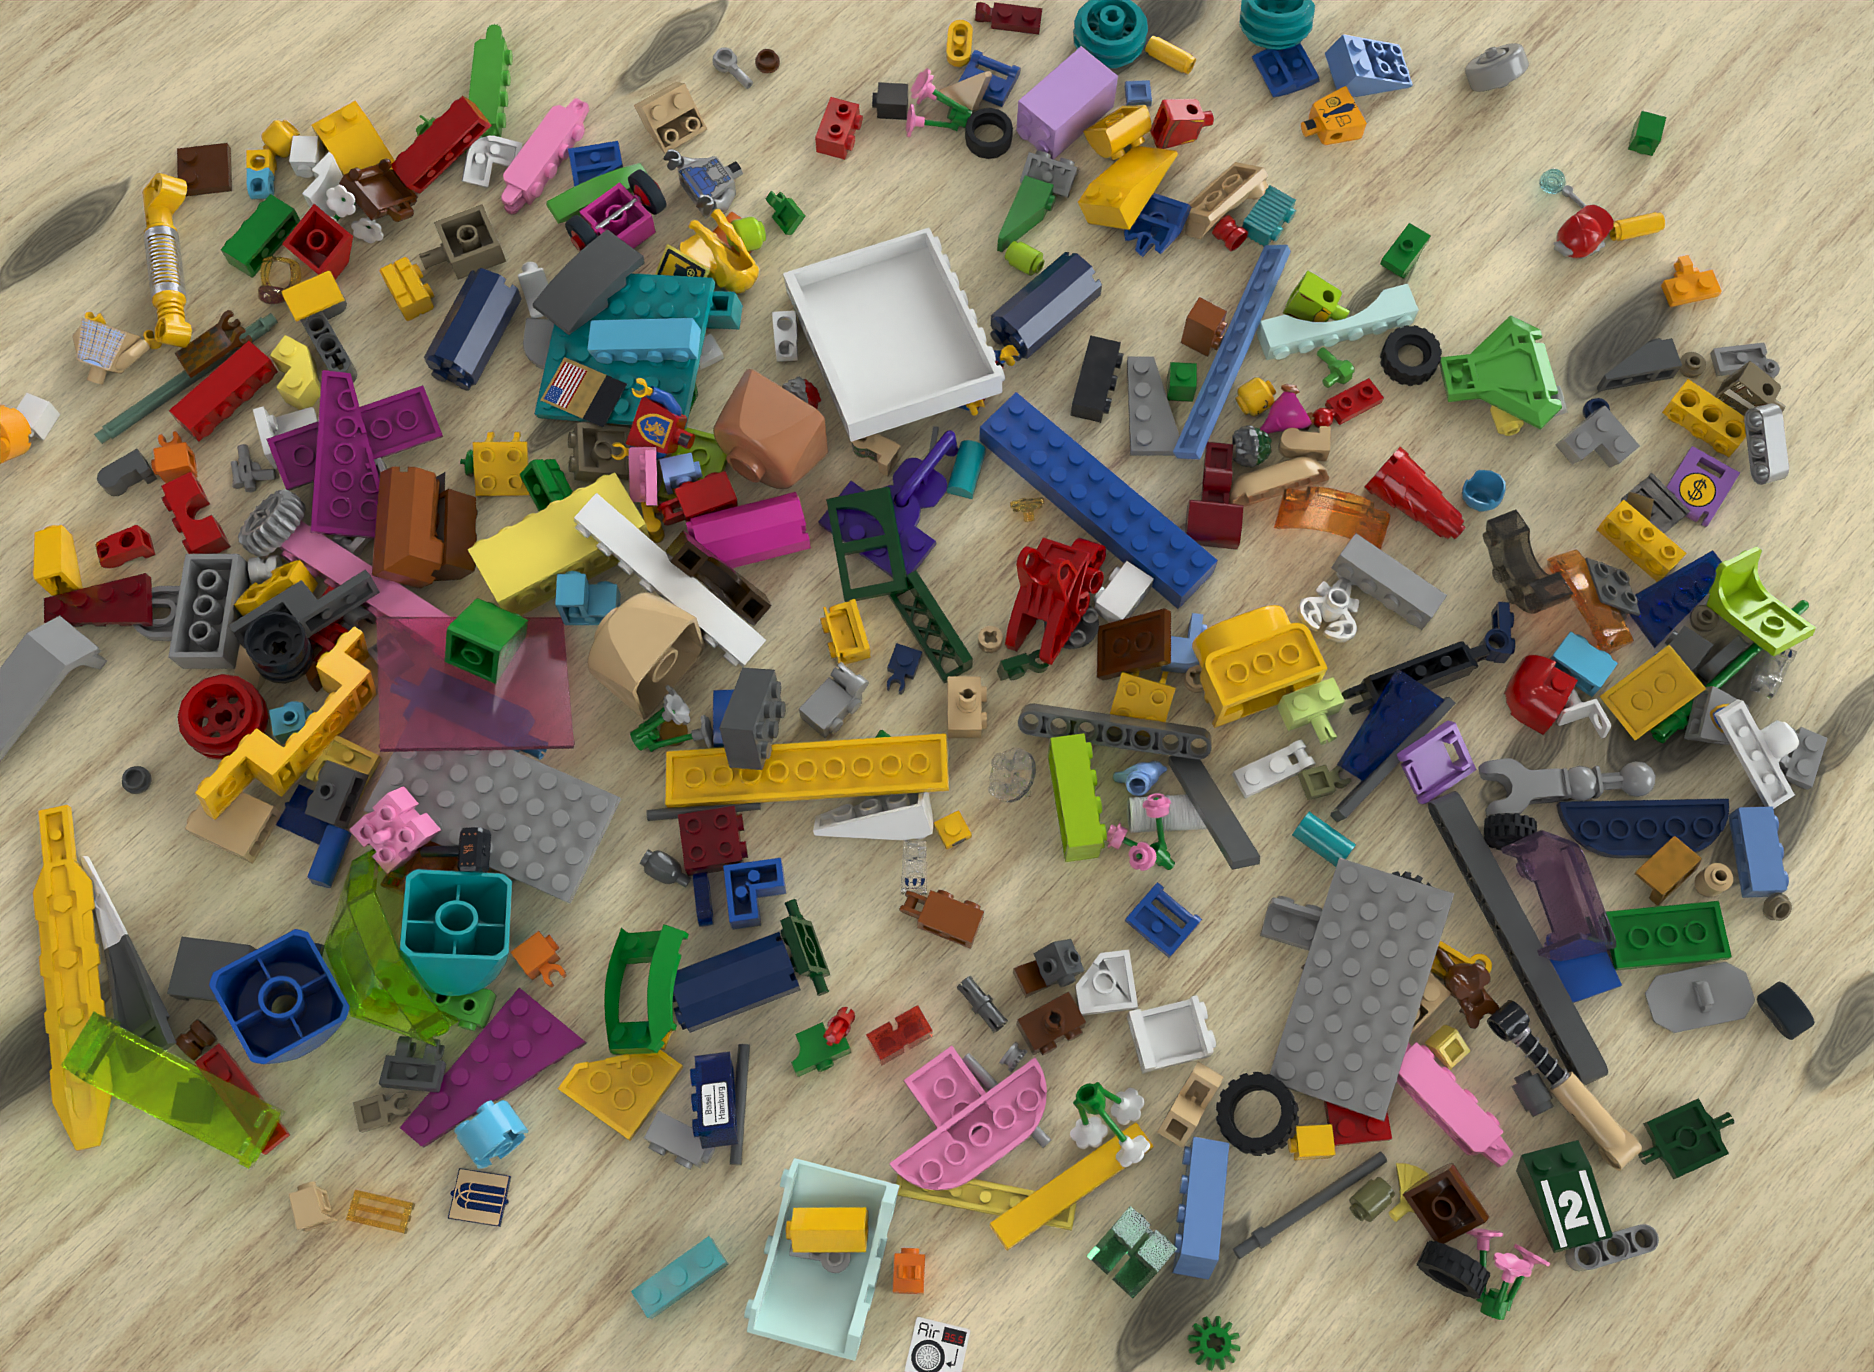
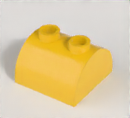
M1146 105L1122 106L1085 129L1083 133L1097 154L1104 158L1111 157L1112 160H1116L1125 154L1123 148L1129 144L1133 148L1145 142L1143 136L1151 130L1152 126L1150 114Z

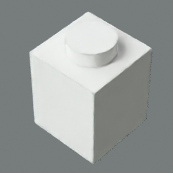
M293 136L289 162L296 176L304 178L315 177L312 169L325 156V149L319 137Z
M26 393L16 408L24 415L30 425L31 434L28 435L30 439L34 436L44 440L60 416V413L49 401Z

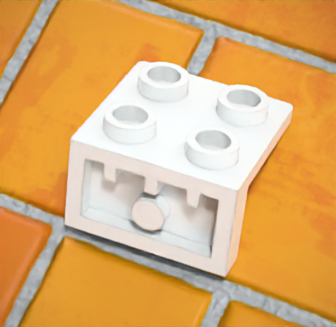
M264 406L253 409L264 455L274 469H277V465L266 439L318 421L313 407L278 417L269 415Z

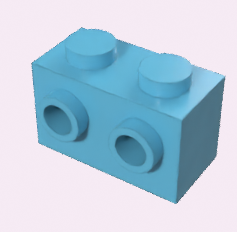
M1571 631L1550 658L1556 662L1554 667L1577 679L1578 681L1575 686L1591 697L1602 687L1618 664L1607 652L1596 649L1589 644L1586 638Z

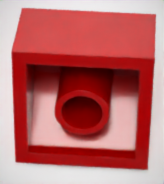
M313 204L282 245L318 275L331 271L336 280L349 263L353 235L316 204Z

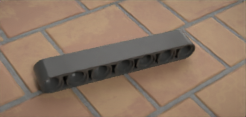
M1036 703L1025 705L1018 719L1019 729L1024 734L1052 738L1084 733L1086 742H1091L1094 745L1190 759H1204L1210 754L1212 749V738L1209 731L1196 726ZM1032 714L1039 721L1035 724H1030L1024 717ZM1060 718L1067 725L1063 728H1058L1053 725L1052 721ZM1084 722L1091 723L1095 729L1090 732H1085L1080 728V725ZM1116 726L1122 730V733L1118 736H1113L1108 732V729ZM1144 730L1150 734V737L1146 740H1141L1135 734L1138 731ZM1172 734L1178 738V741L1174 744H1169L1163 738L1166 735ZM1195 739H1203L1207 744L1202 748H1196L1191 742Z

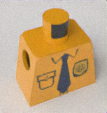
M1344 86L1312 104L1309 120L1301 123V130L1305 137L1317 134L1322 144L1330 145L1361 139L1367 123L1348 88Z

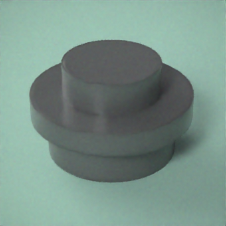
M141 766L130 767L122 775V786L131 794L145 792L152 781L150 772Z

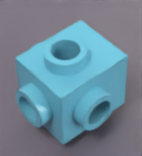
M298 701L288 702L283 707L269 710L273 736L281 744H285L293 733H298L303 728L306 719L314 711L309 710L303 702Z

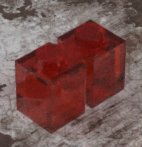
M918 1005L895 1018L896 1030L893 1031L889 1021L866 1034L867 1041L881 1066L905 1053V1045L910 1050L933 1037V1030Z

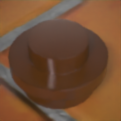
M763 49L756 56L755 65L762 73H773L779 68L780 59L773 50Z

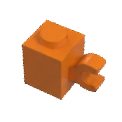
M176 431L173 432V440L171 442H167L166 438L160 434L158 442L162 447L153 449L155 459L151 460L154 474L159 475L165 483L189 472L198 477L195 453L188 444L182 442L181 437Z
M538 931L510 952L531 980L542 974L544 982L552 988L554 984L550 980V975L553 972H559L563 978L567 976L565 970L560 965L555 964L560 960V957L555 952L559 949V946L550 935L544 937Z

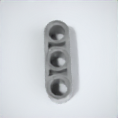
M1773 403L1748 409L1744 416L1752 479L1760 485L1785 479L1789 473V463L1782 410Z
M1646 1224L1612 1232V1238L1567 1249L1565 1254L1566 1262L1570 1268L1580 1272L1646 1254L1655 1250L1658 1246V1234L1654 1228ZM1637 1232H1640L1645 1238V1245L1643 1247L1636 1243L1635 1235ZM1609 1240L1613 1241L1617 1247L1615 1256H1612L1607 1250V1242ZM1580 1248L1584 1249L1588 1254L1589 1260L1586 1265L1580 1262L1578 1258Z

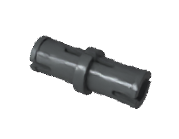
M972 976L965 978L961 982L962 985L959 984L957 986V989L973 1006L972 1011L983 1018L992 1029V1032L999 1031L1008 1020L992 1003L993 998L981 990Z

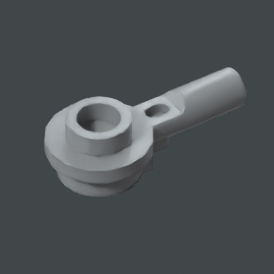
M726 47L718 49L713 56L714 67L720 72H730L746 89H749L753 81L737 66V56Z
M792 1244L789 1256L821 1261L822 1266L831 1273L844 1271L849 1266L851 1260L850 1252H793Z

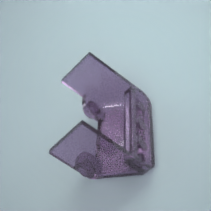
M1540 830L1501 848L1503 854L1517 859L1516 868L1520 876L1535 883L1552 933L1547 934L1544 948L1537 950L1539 956L1556 961H1565L1603 953L1616 948L1615 935L1585 855L1577 843Z

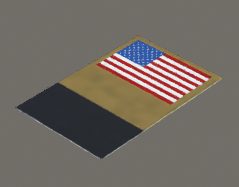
M564 357L541 401L604 427L627 384Z

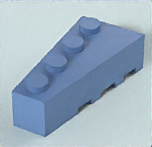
M1193 1137L1190 1147L1185 1146L1182 1164L1187 1165L1186 1175L1181 1176L1179 1193L1183 1194L1182 1204H1179L1177 1209L1176 1222L1179 1223V1228L1173 1243V1252H1175L1173 1273L1209 1280L1219 1260L1229 1143Z

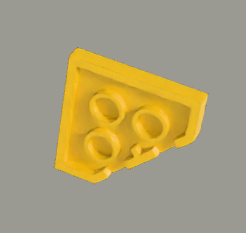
M659 1050L658 1053L626 1054L605 1058V1060L583 1062L574 1065L557 1089L631 1141L681 1072L683 1065L662 1050Z

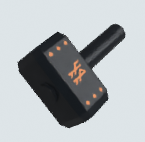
M480 827L463 828L460 831L459 845L422 846L420 854L422 858L458 857L457 868L459 872L487 873L490 861L491 833L489 830Z

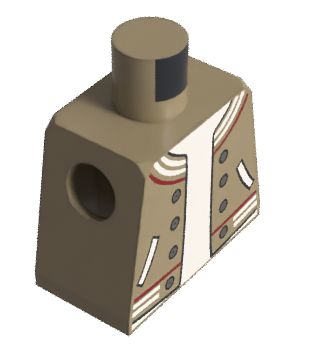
M1751 361L1726 378L1715 395L1716 398L1745 416L1748 409L1770 403L1778 405L1782 412L1786 407L1776 400L1781 390L1780 384Z

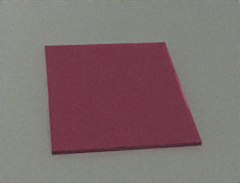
M377 617L375 624L377 625L380 744L378 747L380 752L574 749L575 741L573 738L564 623L561 617H523L528 620L526 637L496 684L444 662L447 628L457 617Z

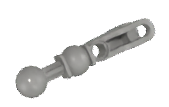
M1512 758L1486 761L1478 767L1479 775L1483 780L1497 781L1504 786L1507 792L1505 799L1493 801L1485 809L1487 818L1498 813L1502 815L1505 813L1521 814L1531 804L1566 801L1568 798L1576 801H1585L1592 797L1597 799L1603 794L1604 790L1622 789L1629 796L1640 797L1652 791L1656 777L1650 766L1638 761L1628 763L1621 768L1620 772L1601 773L1599 766H1594L1592 769L1576 766L1568 771L1567 768L1529 770Z

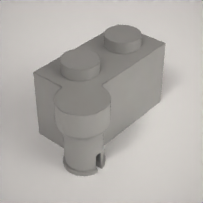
M843 662L837 665L839 669L835 667L831 672L830 676L834 680L829 677L799 708L800 718L824 738L830 733L835 734L843 725L842 720L849 713L854 714L860 708L862 693L869 684L863 676L853 673Z

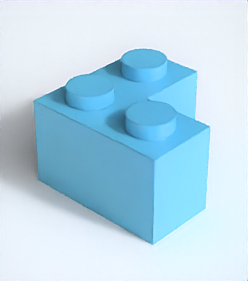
M577 571L557 574L555 605L564 625H599L611 610L620 606L621 594L617 584L608 581L589 584L586 575Z

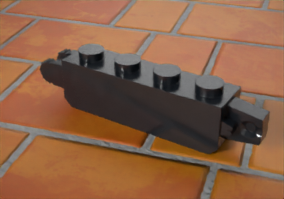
M1460 641L1369 675L1362 680L1361 684L1344 690L1341 694L1345 700L1361 695L1363 701L1349 708L1352 715L1366 710L1371 713L1469 676L1474 669L1479 667L1477 662L1485 660L1490 653L1485 644L1469 648L1468 644L1465 645L1464 641Z

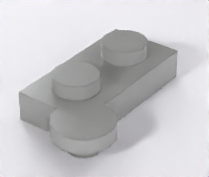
M1765 343L1714 348L1710 353L1716 376L1732 375L1749 361L1753 362L1773 379L1780 371L1776 361L1766 359L1767 349Z

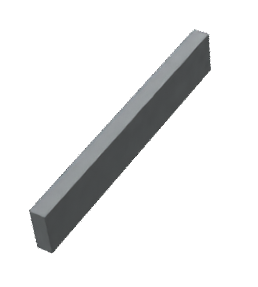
M1450 697L1437 701L1331 812L1330 816L1336 822L1346 819L1400 763L1397 754L1425 736L1456 703Z
M1169 756V766L1230 868L1234 870L1260 864L1258 851L1200 759Z

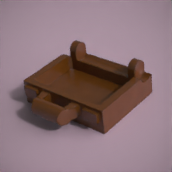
M387 158L382 159L377 165L364 169L352 168L349 173L343 176L339 184L344 186L347 192L354 195L356 204L371 221L389 215L393 221L400 222L413 217L414 210L412 206L416 204L418 196L405 186L393 169H390L392 164Z

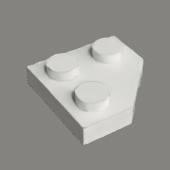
M1129 950L1100 953L1076 984L1077 1005L1082 1016L1138 1008Z

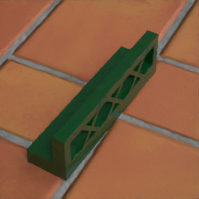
M917 570L907 575L909 590L915 597L913 606L901 604L897 598L905 592L888 596L945 684L948 677L959 676L971 669L973 658ZM915 613L927 616L929 619L927 628L915 626L913 623ZM929 635L941 638L943 641L941 650L929 648L927 645ZM942 658L954 659L959 667L946 674L941 667Z

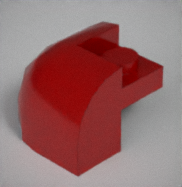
M1528 655L1518 664L1506 685L1504 695L1506 703L1511 710L1510 714L1519 722L1544 735L1563 710L1578 680L1554 667L1555 661L1539 655Z

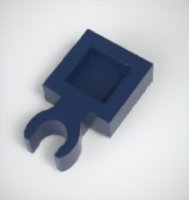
M896 643L887 667L888 672L894 673L887 680L888 691L893 683H899L901 685L899 694L901 695L904 692L905 677L914 679L922 658V651Z

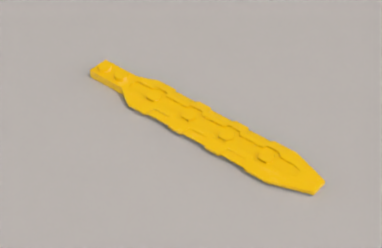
M68 805L38 811L43 867L33 890L35 920L38 921L41 946L39 965L40 976L44 978L46 1000L44 1019L46 1033L49 1034L52 1069L49 1072L52 1103L75 1150L79 1151L101 1145L114 1089L111 1060L107 1057L104 1028L106 1011L105 1002L101 999L98 966L101 964L99 944L95 940L92 911L95 908L93 885L90 877L77 862L72 808Z

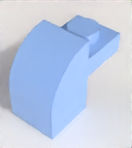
M1192 613L1187 638L1171 636V664L1162 666V671L1186 673L1190 667L1199 665L1192 649V643L1201 632L1207 629V625L1202 624L1203 614Z

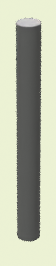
M746 803L647 810V820L678 818V814L735 806L736 812L761 810V804Z
M738 1044L730 1152V1165L737 1166L742 1165L750 1045Z

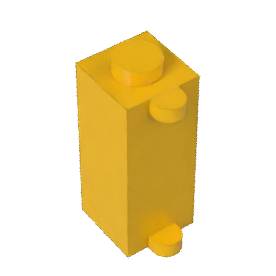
M866 1207L793 1208L792 1220L786 1222V1239L791 1240L793 1252H866L869 1233V1212L866 1210Z

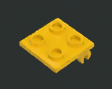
M488 432L484 442H472L475 496L530 495L520 477V473L528 465L527 441H520L521 432H514V438L511 442H493L494 432Z
M1163 671L1160 683L1138 677L1139 672L1133 673V675L1122 672L1110 714L1166 722L1176 687L1165 684L1168 672ZM1144 730L1136 733L1148 738L1150 737V734Z

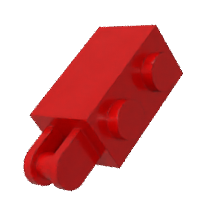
M726 471L720 473H710L704 479L696 482L688 481L681 484L679 488L674 489L676 498L659 504L657 509L664 516L662 520L664 525L669 526L684 520L685 522H690V518L737 507L738 502ZM680 508L681 511L673 512L674 509Z

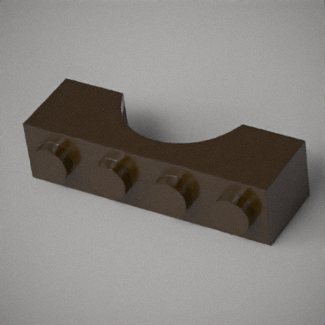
M684 530L665 550L669 561L690 578H696L711 588L734 612L751 625L755 626L772 606L766 594Z

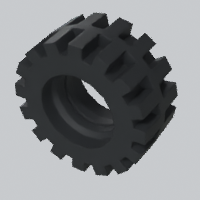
M1510 813L1490 815L1484 821V839L1490 848H1496V850H1529V848H1534L1537 845V821L1532 817L1529 818L1527 815L1521 816L1517 813L1514 815Z

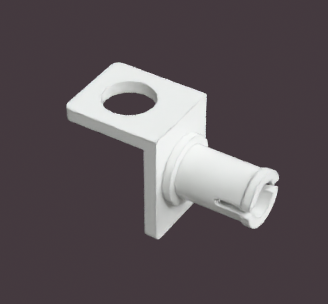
M526 262L522 266L523 273L518 274V278L530 316L535 319L544 316L533 308V303L546 288L548 282L543 268H538L535 262Z
M1573 689L1565 705L1566 709L1561 711L1557 720L1558 726L1589 717L1600 738H1605L1611 728V723L1597 698L1582 702L1575 689ZM1598 715L1602 721V726L1598 721Z

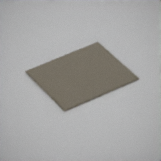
M1629 491L1627 502L1650 521L1654 499Z

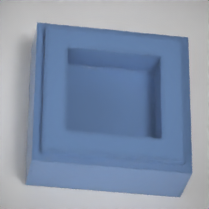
M1150 80L1125 81L1126 106L1146 105L1148 107L1152 105Z

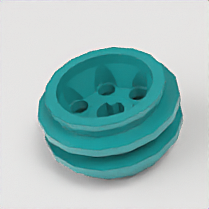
M1089 0L1078 10L1074 20V45L1076 49L1082 46L1108 68L1122 67L1132 63L1142 54L1148 33L1147 18L1142 9L1131 0ZM1093 27L1096 28L1095 31H1091L1090 29Z
M1242 0L1239 26L1248 40L1256 46L1276 50L1291 48L1301 43L1312 31L1315 5L1312 0Z

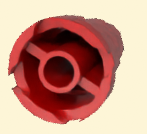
M1400 446L1364 488L1394 509L1396 507L1415 522L1419 521L1439 537H1445L1446 539L1452 537L1456 539L1466 528L1462 525L1465 521L1462 518V514L1442 495L1443 492L1425 475L1426 472Z

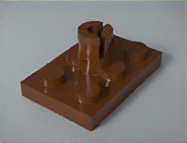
M1163 608L1099 626L1097 637V678L1104 681L1120 677L1122 672L1132 674L1171 664V611Z

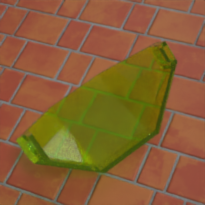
M373 848L351 862L324 948L340 990L350 1006L349 1013L351 1017L437 1047L433 1036H441L450 1030L449 1027L458 1023V1020L455 1016L439 1010L401 956L376 893L378 872L383 869L372 857L376 853V850Z

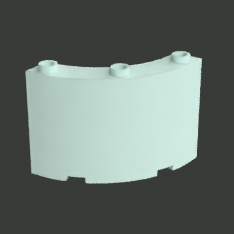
M794 1158L790 1169H784L781 1177L780 1187L784 1188L774 1235H769L766 1241L764 1254H768L759 1287L754 1300L749 1299L745 1309L744 1318L749 1319L747 1332L855 1361L864 1333L867 1313L870 1311L887 1244L889 1225L893 1218L900 1185ZM866 1207V1210L869 1212V1233L866 1252H850L851 1260L849 1266L840 1273L827 1271L822 1266L821 1261L789 1256L792 1242L786 1239V1222L792 1220L793 1208Z

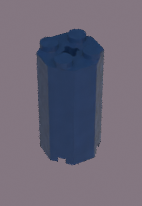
M1064 252L991 315L990 326L993 331L990 335L992 339L1004 347L1013 345L1019 353L1018 356H1012L1014 360L1028 359L1101 296L1102 283L1099 279L1096 282L1093 279L1092 275L1096 273L1093 267L1078 253H1072L1069 256V252Z
M483 268L478 269L476 273L474 270L469 273L424 356L426 364L433 370L431 375L441 382H446V380L453 382L459 388L469 391L471 386L477 384L522 300L518 288L513 284L510 288L504 284L506 279L500 274Z
M780 932L677 970L673 1003L677 1002L678 1007L673 1009L682 1030L688 1029L691 1033L800 991L799 983L794 974L795 972Z

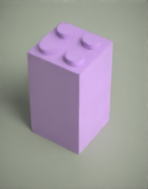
M1081 46L1018 101L1016 131L1022 139L1028 140L1037 150L1050 154V159L1054 160L1078 139L1085 129L1095 124L1114 107L1118 76Z

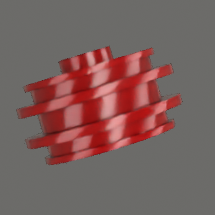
M220 674L205 678L191 687L181 701L177 718L179 731L188 745L209 759L222 760L224 757L231 755L238 748L241 739L247 734L251 735L256 728L265 734L269 713L266 701L251 683L239 676ZM230 698H238L236 703H229ZM204 718L208 719L206 726H203ZM215 733H219V734H220V737H212V736H213Z

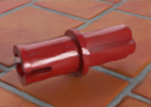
M842 1007L838 1010L836 1016H833L828 1021L827 1030L823 1035L827 1040V1045L839 1044L841 1039L849 1034L850 1025L855 1020V1013L852 1009L847 1014L848 1007Z

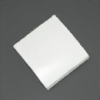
M328 152L312 169L316 179L302 194L310 208L313 204H316L326 214L333 217L335 211L327 206L328 197L326 192L329 188H335L340 185L339 182L343 175L333 154Z

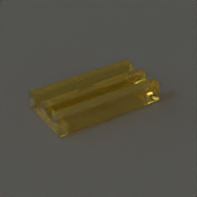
M355 1190L346 1220L407 1234V1225L411 1221V1212L414 1210L415 1203ZM364 1198L405 1209L402 1214L359 1204V1200ZM356 1210L399 1219L401 1222L400 1226L355 1216Z

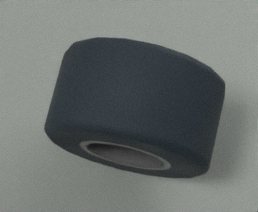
M1783 982L1775 983L1757 996L1756 1000L1759 1007L1777 1030L1787 1039L1793 1040L1811 1028L1815 1023L1811 1012L1804 1002Z

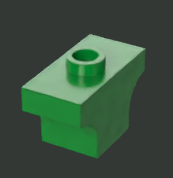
M1408 223L1384 255L1380 265L1405 279L1418 261L1431 235Z
M823 1022L795 1034L800 1045V1052L798 1057L791 1063L797 1077L815 1069L818 1072L825 1071L834 1066L833 1061L850 1054L851 1048L846 1037L842 1038L839 1044L827 1045V1040L823 1037L826 1031Z

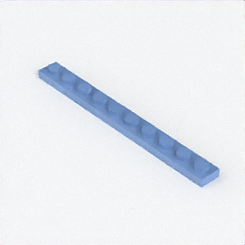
M1288 245L1264 246L1173 450L1177 458L1200 460L1291 253Z

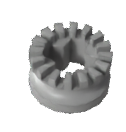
M1017 1042L1009 1048L999 1062L1001 1065L1007 1064L1010 1072L1015 1069L1020 1063L1019 1060H1022L1027 1053V1050H1020L1018 1048L1019 1044Z

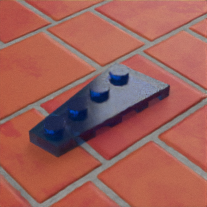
M1713 550L1635 594L1641 615L1629 614L1654 648L1709 593L1716 577V568L1722 562Z
M1396 670L1337 763V766L1359 780L1364 781L1445 700L1404 672Z

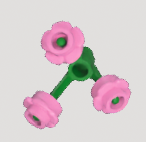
M1156 793L1149 795L1142 804L1143 808L1146 809L1147 816L1156 819L1158 842L1150 846L1145 842H1134L1125 837L1128 829L1122 827L1121 823H1118L1117 826L1111 824L1107 832V841L1109 842L1107 847L1110 848L1111 846L1119 849L1122 843L1130 846L1129 863L1135 870H1148L1155 863L1158 866H1163L1166 870H1171L1175 866V861L1170 858V853L1167 851L1162 817L1169 814L1170 799L1166 798L1163 794Z

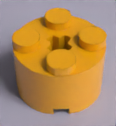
M0 405V464L25 454L31 446V442L28 443V435L31 434L28 421L20 411L15 408L9 409L4 407L5 405Z

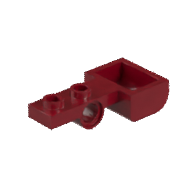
M1207 442L1205 447L1201 501L1189 499L1185 533L1200 546L1238 550L1240 545L1244 505L1229 504L1233 474V444Z

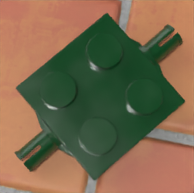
M789 900L785 902L789 916L780 920L783 928L781 930L782 939L790 947L792 953L790 957L792 967L799 975L810 977L815 986L817 996L824 995L829 992L824 978L831 974L813 924L801 915L797 900Z
M1699 1098L1643 1123L1652 1139L1653 1147L1640 1152L1638 1156L1643 1158L1651 1155L1641 1160L1644 1165L1660 1158L1666 1165L1673 1179L1679 1178L1729 1154L1721 1139L1720 1130L1733 1125L1734 1119L1722 1122L1732 1117L1729 1112L1713 1119L1705 1111Z

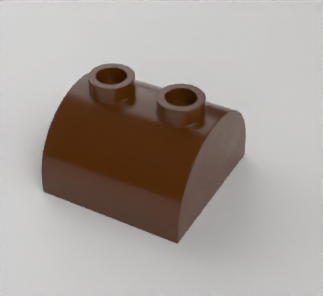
M1453 1163L1438 1168L1403 1193V1196L1432 1239L1442 1244L1484 1224L1490 1217Z

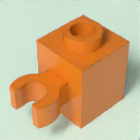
M901 1248V1253L894 1254L893 1293L924 1295L925 1255L919 1254V1249Z

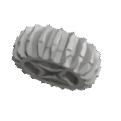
M286 489L270 494L266 500H263L259 506H256V509L244 521V525L240 528L238 535L239 542L243 545V548L257 557L266 556L274 552L277 547H281L282 543L288 540L296 527L300 525L306 510L305 504L295 493L293 494Z

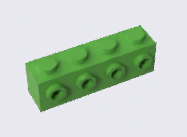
M381 959L368 994L376 999L375 1003L388 1008H392L393 1004L404 1006L402 1011L419 1016L421 1012L431 1014L430 1019L447 1024L449 1019L459 1022L458 1027L470 1031H475L476 1027L484 1029L487 1026L497 997L494 992L485 988L460 996L435 994L413 982L402 965Z

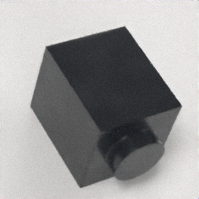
M878 82V92H873L872 108H877V118L907 120L908 84Z

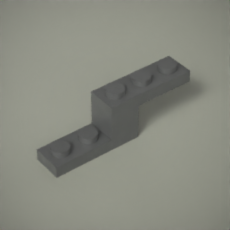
M366 569L318 600L301 580L230 624L229 628L242 647L245 648V631L253 620L269 612H285L296 617L303 625L309 638L380 592Z

